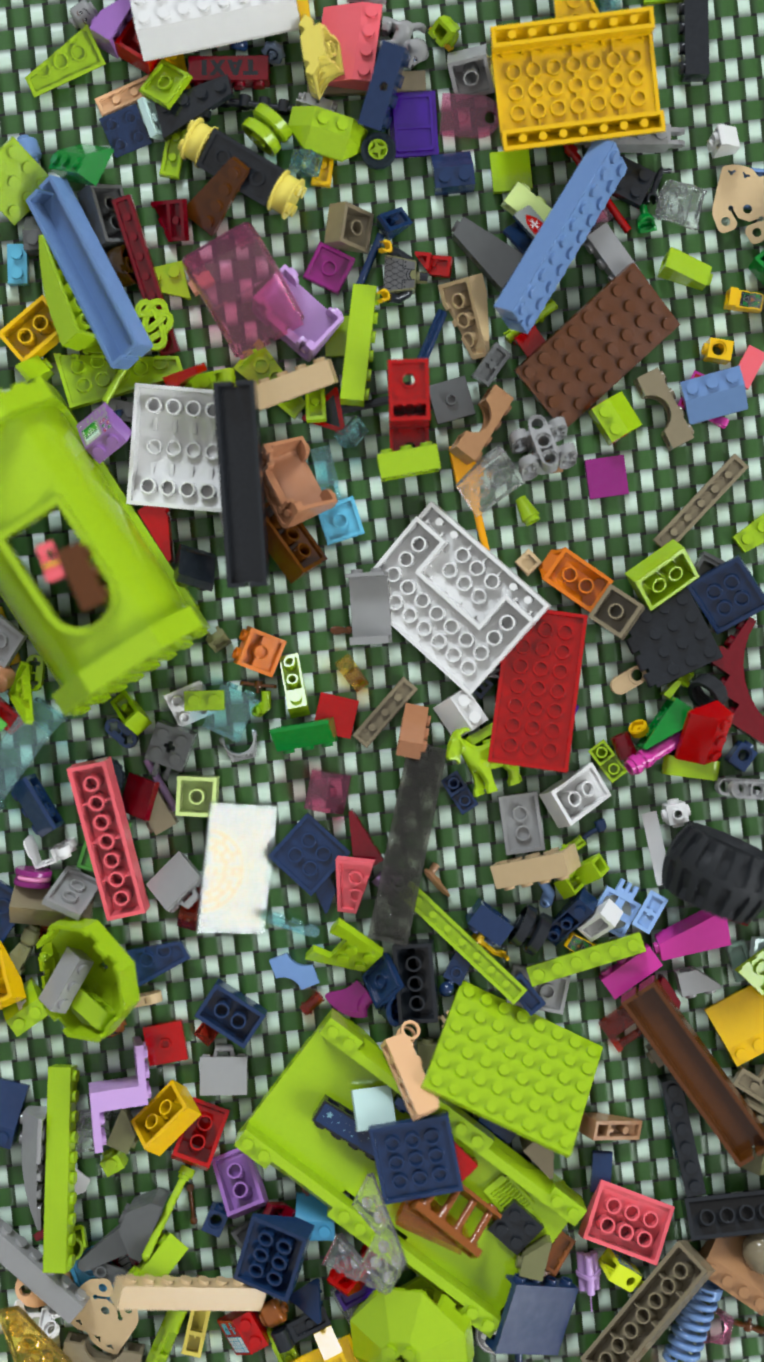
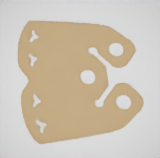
M732 164L722 167L712 207L713 219L721 233L732 231L737 226L735 217L728 210L729 206H733L735 214L742 220L751 222L759 219V217L764 218V176H758L749 167ZM728 170L731 172L735 170L736 172L731 175ZM743 172H744L746 175H750V177L744 178ZM745 205H750L752 207V211L750 213H745L743 211V207ZM724 217H727L730 220V224L728 226H724L721 223V220ZM764 220L746 227L745 234L752 244H758L764 240ZM755 228H759L761 230V235L759 237H755L753 235V230Z
M106 1278L89 1279L79 1288L83 1289L90 1299L71 1324L81 1331H86L90 1340L102 1350L111 1354H118L138 1324V1310H132L131 1313L119 1310L123 1318L119 1320L118 1312L111 1302L107 1299L93 1298V1295L111 1296L113 1288L110 1280ZM100 1284L106 1285L107 1290L105 1292L99 1289ZM107 1307L109 1313L103 1314L101 1308Z

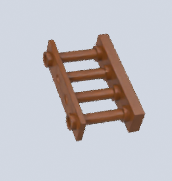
M463 1185V1191L450 1193L439 1213H434L430 1210V1204L435 1196L426 1197L424 1200L411 1203L408 1208L411 1212L471 1259L479 1258L482 1250L477 1247V1242L490 1219L497 1220L503 1216L498 1212L496 1206L491 1203L487 1204L465 1185ZM459 1194H461L469 1202L456 1224L451 1226L446 1222V1216ZM476 1206L484 1215L472 1236L466 1238L462 1235V1228Z

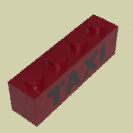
M268 55L188 56V73L193 78L190 81L191 88L226 74L230 77L232 88L236 90H244L245 88L263 90L265 87H270Z

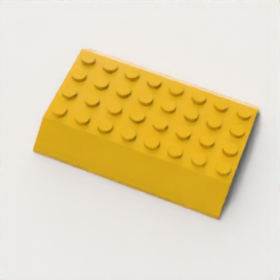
M653 6L490 27L491 59L499 132L503 151L510 152L665 132L664 110H660L653 31L655 29Z

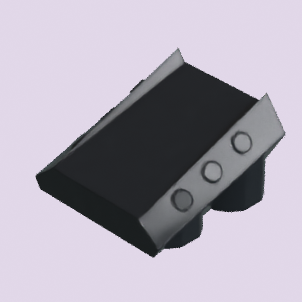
M180 544L175 556L174 579L176 584L183 588L190 585L201 591L208 590L212 592L216 565L215 554Z

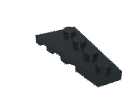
M226 74L184 90L170 110L155 102L163 139L167 142L172 138L173 134L185 130L191 120L203 118V114L209 110L216 109L234 97L230 77Z

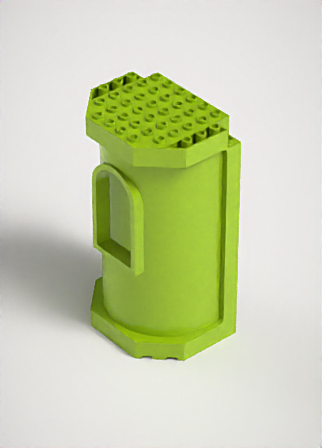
M37 376L29 384L22 381L13 384L10 390L3 391L0 389V404L10 411L9 415L0 424V595L59 684L60 688L51 696L64 716L72 715L74 717L90 711V706L93 704H103L110 700L112 693L122 692L128 688L127 684L129 682H137L145 677L143 673L146 671L152 672L161 666V661L173 659L178 655L176 653L178 650L190 648L194 645L193 641L207 635V630L211 627L200 612V607L187 587H179L176 584L174 567L163 555L133 504H126L127 495L105 461L99 464L85 450L76 427L79 421L60 392L42 376ZM58 508H60L80 541L85 545L88 544L93 554L91 558L99 567L110 589V602L107 611L96 623L86 627H73L58 617L9 542V540Z

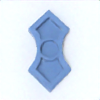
M288 952L269 959L276 979L289 978L295 981L301 990L320 983L313 963H297Z

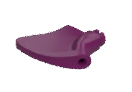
M356 980L347 988L331 991L325 995L326 1000L335 1009L354 1018L368 1017V1008L373 1003L368 990L359 980Z

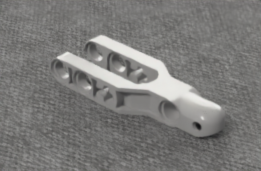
M721 777L715 782L714 788L718 794L738 799L764 800V779ZM727 781V791L723 792L720 788L721 783ZM760 786V790L753 789V787Z

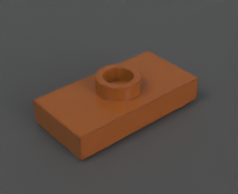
M563 1231L552 1243L546 1265V1270L555 1276L576 1242Z

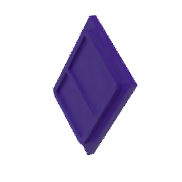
M435 91L396 93L398 97L397 105L390 112V117H392L390 137L396 146L395 158L438 155Z

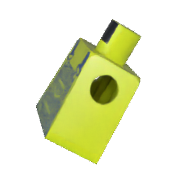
M607 1247L598 1260L607 1279L628 1292H633L635 1288H639L645 1281L636 1265L616 1250Z

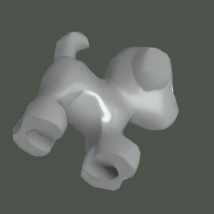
M383 16L382 36H389L391 33H394L392 39L386 41L406 47L409 50L408 54L411 56L408 69H412L418 63L428 59L429 50L426 42L418 37L411 39L413 31L419 30L423 34L426 33L427 27L425 24L420 22L412 23L408 20L398 21L391 17Z

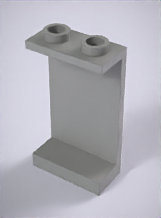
M370 568V572L364 573L363 569L351 570L350 574H345V578H349L353 636L349 638L350 645L392 643L388 572L382 571V568Z

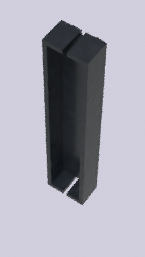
M255 380L235 381V384L232 381L213 382L227 588L268 586L271 584L257 382Z

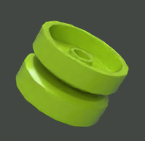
M259 103L252 111L254 118L247 117L241 127L257 147L273 157L281 149L280 142H287L293 135L292 130L273 109L263 103Z

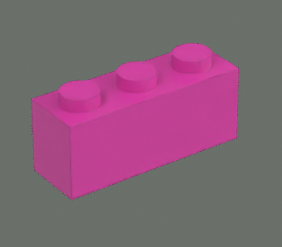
M644 943L646 952L617 960L615 965L612 967L607 966L601 971V975L598 976L614 999H617L663 966L647 943Z

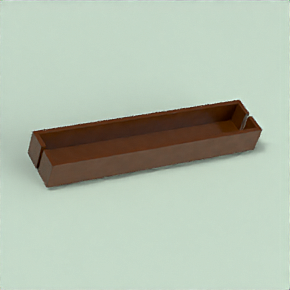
M655 975L640 983L639 989L634 987L621 996L622 1006L739 1168L755 1159L753 1145L755 1146L756 1154L758 1156L764 1153V1126Z

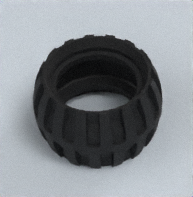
M688 822L677 833L668 847L662 867V884L673 895L707 913L735 923L748 924L764 908V852L723 831L699 823Z

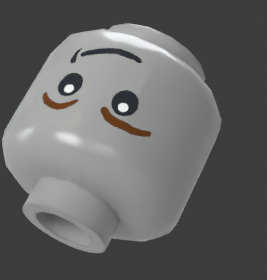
M82 0L70 9L72 18L69 20L76 30L82 29L87 24L90 29V23L95 16L97 17L98 11L91 1Z

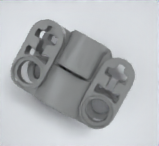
M533 415L528 421V431L520 428L514 430L509 435V446L513 454L529 453L531 449L534 454L526 455L519 460L518 471L523 481L532 480L538 474L553 473L558 469V466L560 469H568L576 464L578 453L574 443L569 442L556 446V442L567 437L568 427L564 417L553 418L547 423L543 416ZM534 426H540L541 428H540V429H534L533 427H534Z

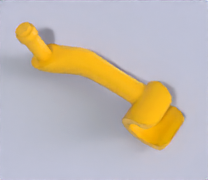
M473 933L471 937L488 952L509 961L506 951L494 949L484 941L485 937L482 933Z

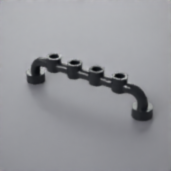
M240 94L239 99L231 98L220 105L223 108L237 107L247 111L250 109L254 110L259 103H263L280 115L291 114L293 106H290V101L287 99H279L278 104L270 103L271 99L265 96L259 97V102L251 101V96L247 94ZM210 110L203 114L204 122L211 120Z

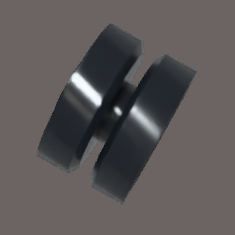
M529 904L525 905L513 924L514 929L509 934L508 943L515 947L523 944L524 952L534 956L548 936L553 923V917L544 912L538 915L535 907Z

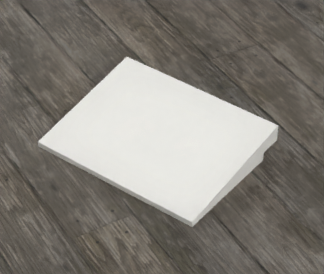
M432 501L419 516L413 519L373 567L382 568V571L388 572L391 626L469 696L472 695L552 606Z

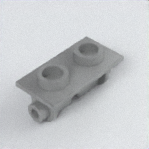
M307 92L299 93L298 99L296 98V106H318L336 112L338 107L335 101L321 97L318 104L316 103L317 99Z

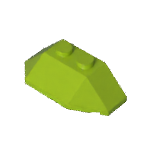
M293 106L291 109L288 126L303 150L340 162L361 153L362 142L367 137L368 131L354 118L318 106Z

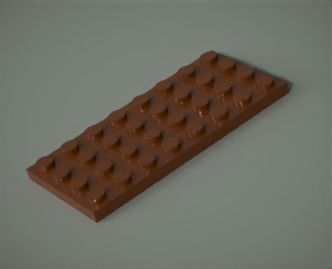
M632 262L513 371L552 419L564 417L567 427H569L680 324L635 263Z

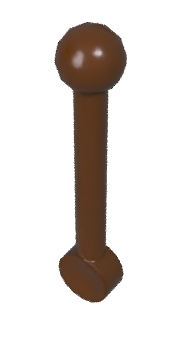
M189 1183L186 1189L189 1192L190 1223L194 1225L198 1221L195 1217L194 1184Z

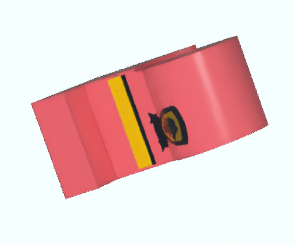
M54 540L37 545L36 550L41 560L46 582L54 583L67 578L56 553L59 550Z

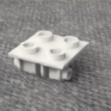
M200 680L163 695L179 726H186L216 713L215 710L184 711V691L205 690V686Z

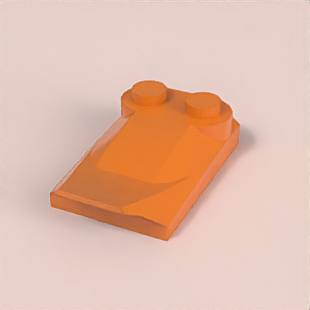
M566 547L557 550L551 549L538 568L544 582L589 613H591L610 583L612 584L614 581Z

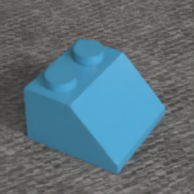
M297 1192L295 1217L315 1225L310 1241H334L335 1221L327 1216L328 1207L309 1192Z

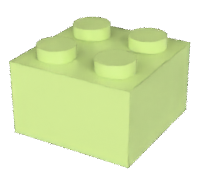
M178 775L175 816L212 817L213 805L218 806L219 776Z

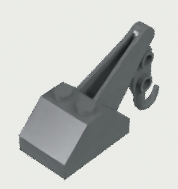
M159 1187L134 1197L131 1204H126L118 1221L120 1224L81 1256L78 1261V1268L84 1272L92 1270L95 1277L98 1279L106 1278L110 1280L112 1285H114L117 1275L125 1276L128 1271L110 1263V1261L126 1254L132 1259L141 1261L142 1253L156 1227L170 1192Z

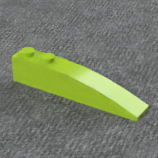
M40 234L38 236L39 259L44 293L61 345L76 351L98 346L99 343L44 235Z

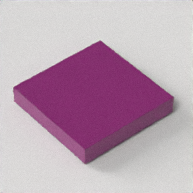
M320 241L303 275V279L339 296L356 260Z
M624 455L584 460L589 500L629 494Z

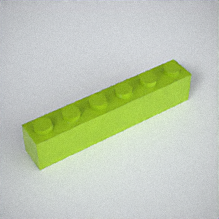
M353 283L340 405L364 407L365 400L369 401L370 389L366 388L367 381L371 382L372 369L368 368L369 362L373 363L374 357L371 343L375 344L376 331H373V324L377 325L378 312H375V306L380 304L377 301L380 299V294H376L377 286Z

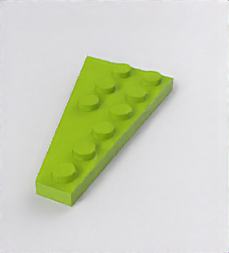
M53 353L71 411L102 402L101 399L119 370L111 368L105 354L61 355L60 353ZM155 355L154 357H138L139 360L128 369L112 398L133 393L135 383L163 384V377L183 370L179 356Z

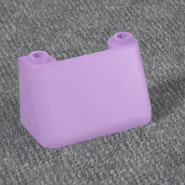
M284 264L252 297L251 309L260 321L300 357L310 362L343 323L344 317L342 312L336 307L326 309L299 284V274L297 271Z

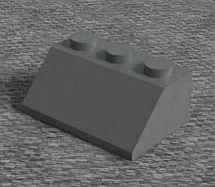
M87 185L77 193L79 203L104 251L125 245L111 201L125 196L122 185Z

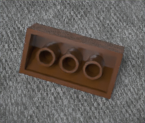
M269 502L265 504L268 552L292 584L328 558L303 523L290 528H283Z

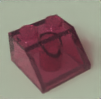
M313 768L304 808L324 813L343 814L351 776Z

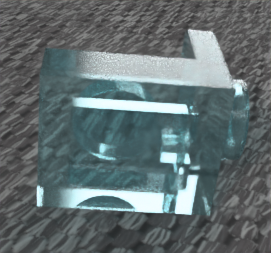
M354 416L342 430L335 431L334 436L343 448L356 447L369 430L358 416Z

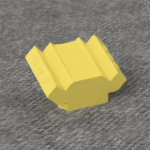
M304 14L299 23L303 61L306 69L305 73L311 96L320 100L328 84L335 78L345 74L341 46L336 36L332 35L324 24L318 23L314 25L313 19Z

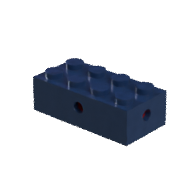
M382 40L358 120L359 124L381 132L389 129L392 121L390 112L392 108H396L398 101L396 96L397 89L402 88L405 78L402 73L404 67L408 68L411 56L408 54L409 50L406 47ZM388 85L387 89L384 91V86Z

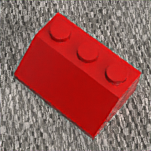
M718 700L688 711L674 757L702 765L717 761L721 757V751L726 742L729 728L732 725L734 713Z

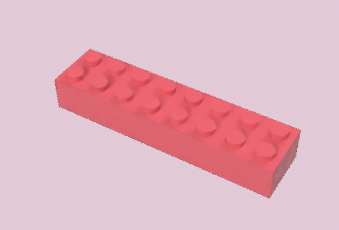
M108 756L73 764L67 769L106 920L111 921L144 914L150 907L112 758Z

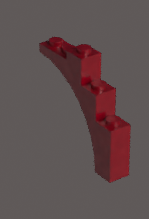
M749 617L736 624L735 628L737 630L724 643L726 647L718 646L723 658L710 663V665L725 674V677L722 676L719 680L726 687L728 700L734 703V706L731 705L728 708L734 713L731 722L732 726L764 746V717L758 711L749 695L744 675L745 647L749 634L756 623V620Z

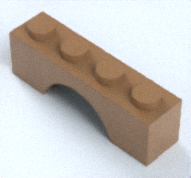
M496 384L487 389L478 404L483 414L482 428L479 432L465 431L458 435L449 452L466 465L477 462L483 454L481 452L483 447H486L491 442L493 431L498 430L501 426V418L503 415L506 416L511 410L512 406L510 404L514 398Z

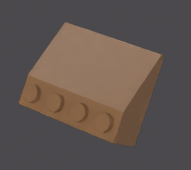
M746 1236L707 1240L699 1254L715 1269L709 1280L763 1316L764 1275L751 1270L744 1261L742 1244Z

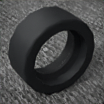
M710 674L697 676L688 687V695L697 707L716 700L724 704L728 699V692L724 684ZM701 687L707 689L714 699L707 696Z

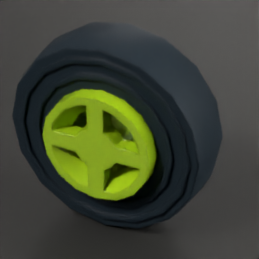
M374 132L368 135L362 142L361 157L368 167L382 170L389 167L394 161L396 146L393 139L387 134Z

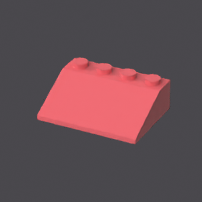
M357 2L323 8L321 24H324L328 31L335 35L340 42L345 73L331 81L328 86L362 91L368 90L377 60L382 22V4Z
M600 1179L587 1207V1212L583 1216L578 1234L583 1239L657 1266L675 1207Z

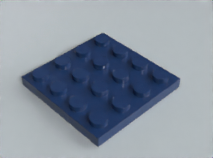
M448 1112L427 1115L415 1121H412L410 1118L369 1126L368 1130L384 1205L463 1191Z

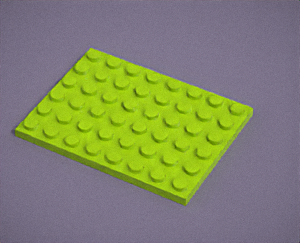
M463 980L461 986L459 985L421 1088L569 1158L574 1147L603 1047L535 1014L530 1016L525 1009L507 1003L506 1000Z

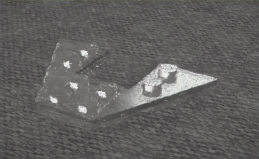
M369 1173L363 1181L352 1206L376 1233L364 1258H362L342 1233L337 1234L321 1265L336 1269V1272L339 1274L344 1273L346 1277L352 1280H360L366 1283V1286L376 1288L383 1294L391 1293L407 1260L374 1173Z

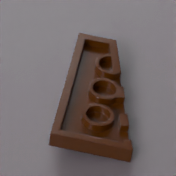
M235 156L230 158L187 204L188 217L211 236L215 235L247 177L250 168Z

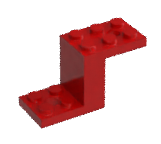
M429 359L388 360L390 448H392V452L399 451L400 447L408 443L419 447L420 443L429 441V424L431 420ZM406 375L414 377L415 381L410 386L403 383V378Z

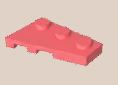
M338 855L335 859L337 912L356 914L376 860Z

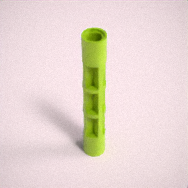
M167 1310L145 1362L167 1361L188 1311Z

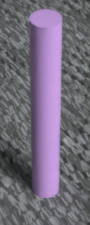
M146 759L143 762L150 774H152L154 764ZM159 773L156 777L152 776L154 781L160 783L159 789L172 812L176 810V801Z

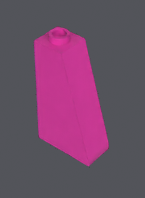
M701 910L654 934L655 942L652 943L655 954H659L662 961L731 945L728 920Z

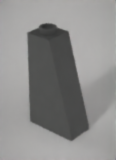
M463 216L460 222L456 221L451 230L453 232L452 240L495 289L502 293L524 255Z

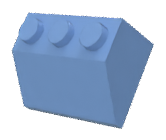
M740 365L680 382L679 389L690 425L748 409L745 384Z

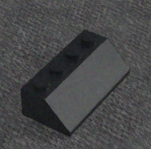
M434 938L416 939L392 945L393 962L404 984V987L396 994L399 1024H403L407 1020H413L416 1023L439 1022L440 1004Z

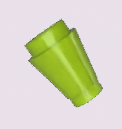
M526 495L515 500L522 523L530 526L540 520V513Z

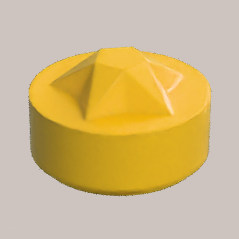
M639 719L633 721L629 725L628 730L633 738H642L649 732V726L645 720Z

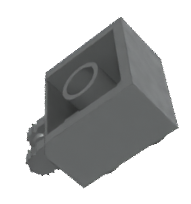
M163 719L157 721L144 759L155 762L151 776L156 777L158 775L160 765L167 767L163 774L164 781H168L172 769L182 772L187 765L198 732ZM169 742H173L172 746H174L175 749H170L167 744Z

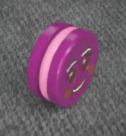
M18 866L15 868L16 877L14 884L16 886L32 889H47L51 887L53 873L51 869L42 867L35 870L34 866Z

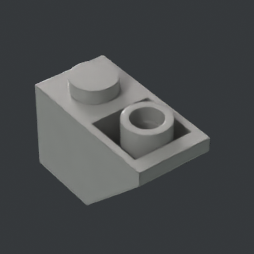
M694 966L673 970L678 993L687 999L694 998L699 993L712 994L717 989H721L720 984Z

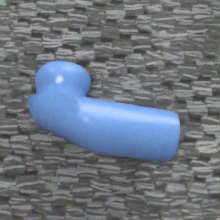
M538 882L543 890L540 905L543 908H548L553 903L555 891L549 882L545 884Z

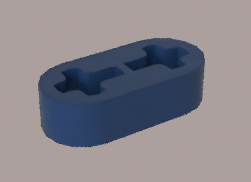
M114 717L106 721L105 731L125 748H132L137 745L138 736L127 728L121 719ZM117 722V727L121 730V732H118L117 730L111 731L110 729L112 726L110 725V723ZM124 733L127 736L132 735V741H134L133 744H126V738L122 734Z

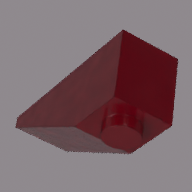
M353 808L350 809L349 823L353 857L375 859V866L382 862L384 858Z

